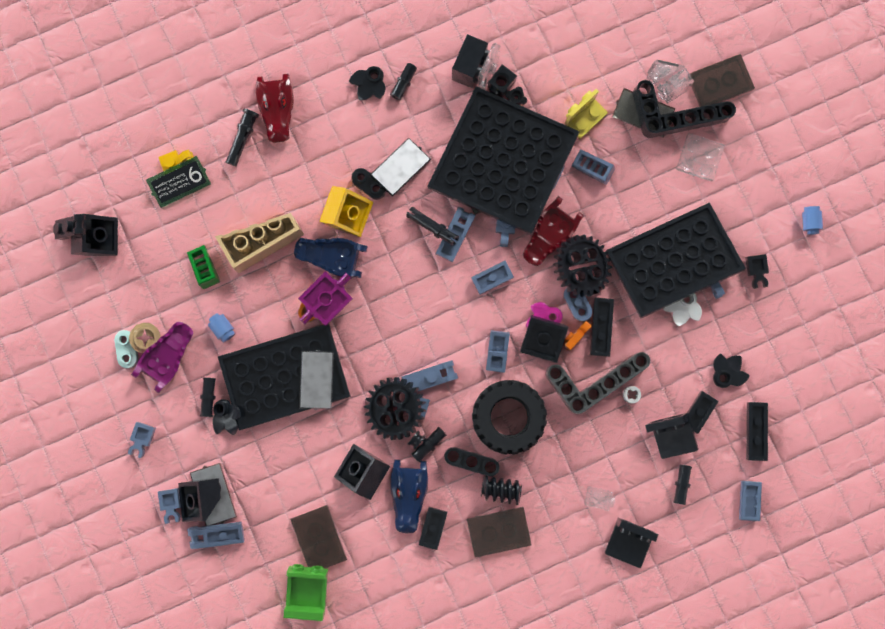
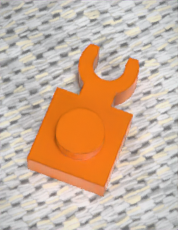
M585 321L575 333L570 332L564 340L566 343L563 346L570 351L592 325Z

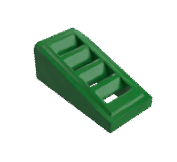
M205 245L187 252L198 285L202 289L220 283ZM202 254L204 255L203 257H201V258H199V259H196V260L194 259L195 257H197V256H199V255H202ZM206 261L205 264H203V265H201V266H197L198 264L203 263V262ZM209 268V271H206V272H204V273H202V274L200 273V272H202V271H204V270H206V269Z

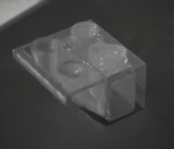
M657 59L647 72L649 81L653 85L655 84L659 97L665 100L667 104L686 93L694 83L684 65Z

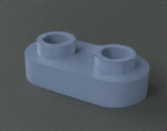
M566 288L564 299L573 317L581 322L588 320L592 315V308L586 296L580 297V295H576V298H571L570 292H567ZM579 309H584L585 314L583 316L579 315Z

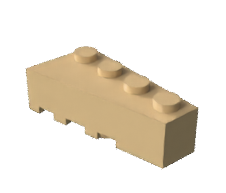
M289 213L267 220V222L250 225V227L231 231L229 234L215 236L232 268L236 272L241 273L300 238L304 233L296 219Z

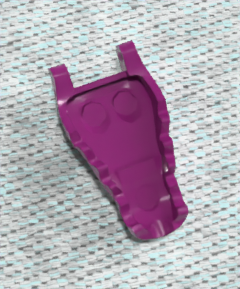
M183 322L174 323L165 335L145 350L131 375L137 378L140 372H143L158 382L154 390L160 393L178 371L186 346L193 336V330Z

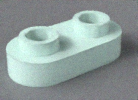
M121 330L115 335L116 355L118 364L121 367L133 368L138 363V352L131 347L129 341L130 331ZM123 336L127 338L125 343L121 341ZM126 355L130 358L128 362L124 361Z

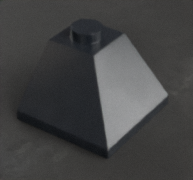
M219 478L178 483L182 522L207 520L221 498Z

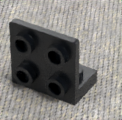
M688 413L651 421L645 425L647 433L654 432L662 459L699 450Z
M618 517L605 554L641 568L651 541L656 542L659 534Z

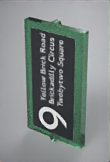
M197 156L146 179L152 191L151 195L156 198L160 208L211 184L205 172L206 168H203Z

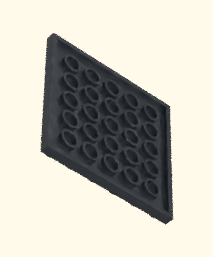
M476 86L427 187L532 235L580 131Z

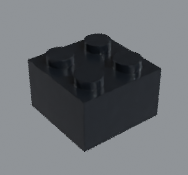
M467 34L452 67V80L470 88H473L474 83L478 84L482 75V66L485 67L489 59L490 50H488L487 42Z

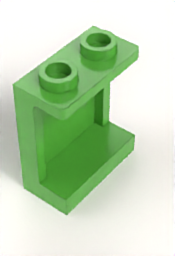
M301 564L289 566L286 575L288 576L287 594L283 618L323 621L326 607L328 569H324L322 566L304 567Z

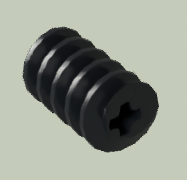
M485 475L482 482L481 496L484 494L487 501L491 495L493 502L496 501L497 497H500L501 503L507 498L508 504H511L512 500L515 499L516 505H519L522 484L519 486V481L515 480L512 485L511 479H507L504 484L503 478H500L496 483L495 477H492L489 482L488 476Z

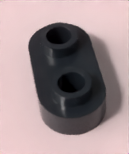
M364 168L356 169L352 174L353 184L372 199L378 200L384 197L386 191L383 188H380L378 192L373 191V187H379V184L370 176L371 173ZM359 175L365 176L363 180H358Z

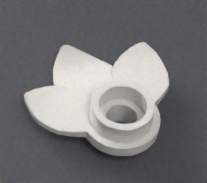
M696 294L689 296L690 301L688 303L682 299L663 308L666 312H673V320L677 326L685 324L689 318L696 321L700 320L702 309L697 303Z

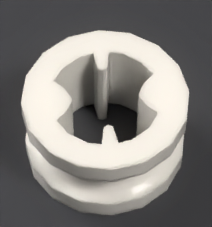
M629 386L624 389L623 398L628 403H636L641 398V391L635 386ZM629 390L636 391L637 395H634L636 396L635 399H628L627 395H629V393L627 392Z

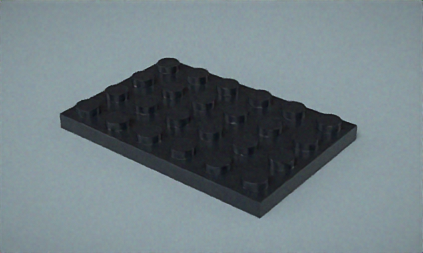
M710 202L606 250L640 319L746 269Z
M329 323L326 326L323 324L218 356L231 404L236 405L241 412V417L237 419L239 431L312 409L300 407L302 352L332 353L331 403L351 397Z

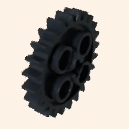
M584 234L566 239L565 242L561 243L562 247L557 248L559 254L554 256L558 260V262L553 263L554 266L558 267V270H555L554 273L560 275L557 281L562 280L561 287L568 286L567 292L573 291V296L580 295V297H584L587 295L589 297L600 293L599 290L605 289L604 284L609 283L606 277L612 275L608 272V269H611L612 266L607 263L611 259L606 258L608 253L607 251L603 252L604 245L598 246L599 240L593 241V236L586 238ZM594 261L597 263L596 265L569 270V267Z
M395 377L394 380L387 378V383L385 380H380L381 386L374 385L376 391H369L372 397L366 398L370 402L369 405L364 406V408L369 409V412L365 413V416H370L367 423H373L374 425L371 430L378 429L377 435L383 434L384 439L389 438V436L391 440H396V437L398 440H402L404 436L410 437V432H417L415 426H422L418 421L425 419L421 415V412H426V409L421 408V405L426 403L425 401H420L423 394H417L419 387L412 388L413 382L407 383V379L402 378L400 381L399 377ZM402 392L405 394V400L403 402H401L399 399V396ZM384 396L387 398V404L385 406L382 404V398ZM405 411L409 415L407 421L403 419V413ZM387 415H389L391 419L389 425H387L385 422V418Z

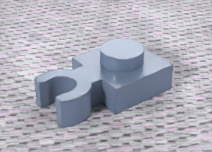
M136 422L130 437V441L135 443L129 448L128 454L133 455L134 450L138 449V458H142L145 454L143 447L144 445L150 446L156 427Z
M179 488L158 491L160 511L166 510L164 516L165 524L170 523L169 517L171 515L175 517V522H179L180 514L176 512V508H181Z

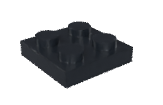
M531 315L520 352L557 363L568 331V325Z

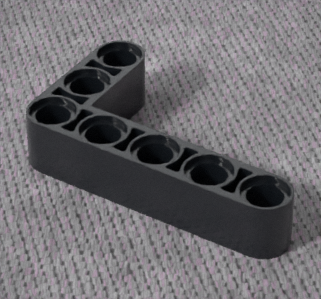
M640 81L633 90L641 131L647 138L725 123L736 113L735 105L732 102L725 101L661 115L655 89L650 81ZM640 88L646 89L647 94H642ZM644 106H649L651 113L646 112ZM722 109L728 112V116L722 113ZM703 113H708L710 119H706ZM685 116L690 117L692 123H688L685 120ZM667 120L672 121L674 127H670L667 124ZM648 124H653L656 131L650 130Z

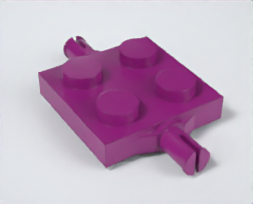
M325 271L298 298L307 309V312L300 320L306 324L312 317H315L326 326L353 299L344 288V285L352 278L345 273L339 280H336Z

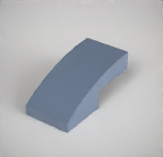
M491 330L486 370L505 373L510 332Z

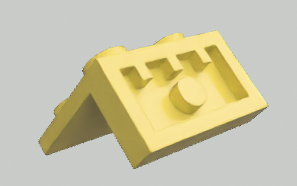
M597 89L593 92L589 90L582 97L579 105L575 103L566 115L567 119L564 124L580 131L579 139L585 136L608 114L595 100L599 92Z

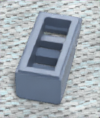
M581 149L572 164L573 168L607 185L615 171L613 164ZM586 157L587 159L583 167L580 166L583 158ZM591 160H592V161H593V164H592L591 168H590V169H587L589 163H590ZM598 164L601 165V166L599 167L597 173H595L594 171H595L597 165H598ZM606 168L607 171L605 172L604 176H601L603 170Z

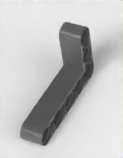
M644 352L636 353L582 391L577 389L560 365L549 366L546 370V377L567 408L572 413L581 414L645 370L650 365V357ZM638 356L644 358V365L641 367L636 364ZM622 367H626L629 371L626 378L620 374ZM552 368H557L560 371V376L557 379L552 378L550 375ZM606 378H611L613 381V386L610 389L604 385ZM564 384H568L571 387V392L567 395L561 391ZM590 389H595L598 393L597 398L594 400L588 396ZM577 399L582 403V407L578 411L574 410L572 406L573 402Z

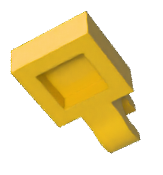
M174 150L158 157L165 175L183 167V163L195 159L190 150H185L180 154Z

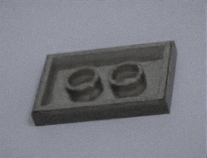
M741 54L687 75L700 107L721 103L755 89Z
M328 505L290 519L308 567L322 566L325 569L347 560Z
M524 507L467 518L475 558L532 545Z

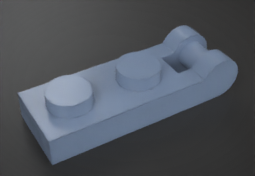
M458 207L448 230L459 235V239L456 241L450 238L456 242L454 246H451L442 239L436 255L448 261H454L475 219V214H469L463 208ZM460 218L466 220L465 225L458 222Z
M453 360L401 376L403 379H407V383L413 382L412 388L419 387L418 391L458 379V375L453 369ZM446 369L447 376L442 377L440 370Z
M242 522L203 527L193 526L187 529L188 536L191 537L189 542L191 549L244 543L245 540ZM198 535H203V540L199 539Z

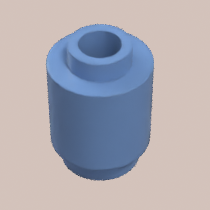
M820 206L805 207L804 212H802L803 231H807L808 235L819 234V230H823Z
M217 313L209 319L210 323L208 326L218 340L221 339L224 343L235 335L233 326L224 314L219 315Z

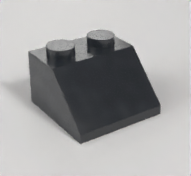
M84 214L86 215V221L84 222L86 235L71 238V254L84 256L118 255V218Z
M353 444L334 477L354 493L371 500L390 466L361 447Z

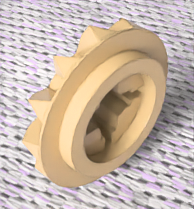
M140 323L130 331L129 341L134 350L144 353L148 347L157 342L161 335L153 324ZM144 329L147 336L153 337L146 341L145 346L143 340L137 339V337L143 336Z

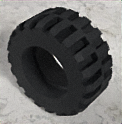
M516 380L499 381L485 388L478 396L472 413L473 427L479 439L488 448L501 454L514 455L525 452L538 443L547 425V410L538 392L528 384ZM515 399L527 411V423L523 430L515 435L499 433L491 422V412L494 406L501 400Z

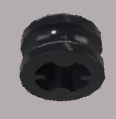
M417 431L408 442V445H413L415 450L426 436H421L420 432Z

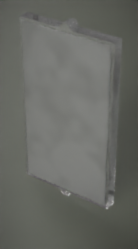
M319 350L302 351L300 408H309L315 411L318 409H332L334 352H320Z

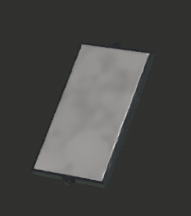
M408 138L370 176L379 184L380 188H383L393 197L431 158L421 150L422 147H418Z

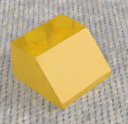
M332 186L319 222L361 237L373 201L347 188Z

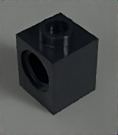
M502 64L488 81L487 87L489 92L503 98L515 83L517 75ZM502 79L506 82V85L499 86L496 81Z

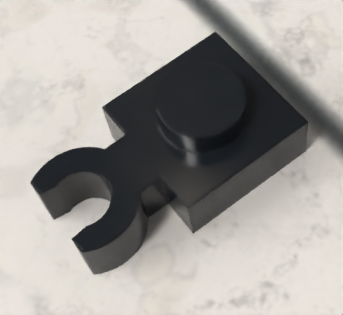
M766 254L745 257L748 276H754L752 281L753 289L758 288V281L763 283V288L768 287V280L764 277V274L769 273Z

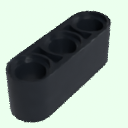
M450 447L445 452V461L450 465L486 476H494L499 471V464L493 458L457 447ZM450 451H456L459 454L456 461L448 459L447 456ZM470 456L477 458V464L473 467L466 464V460ZM494 462L496 465L495 470L487 472L485 470L486 463Z

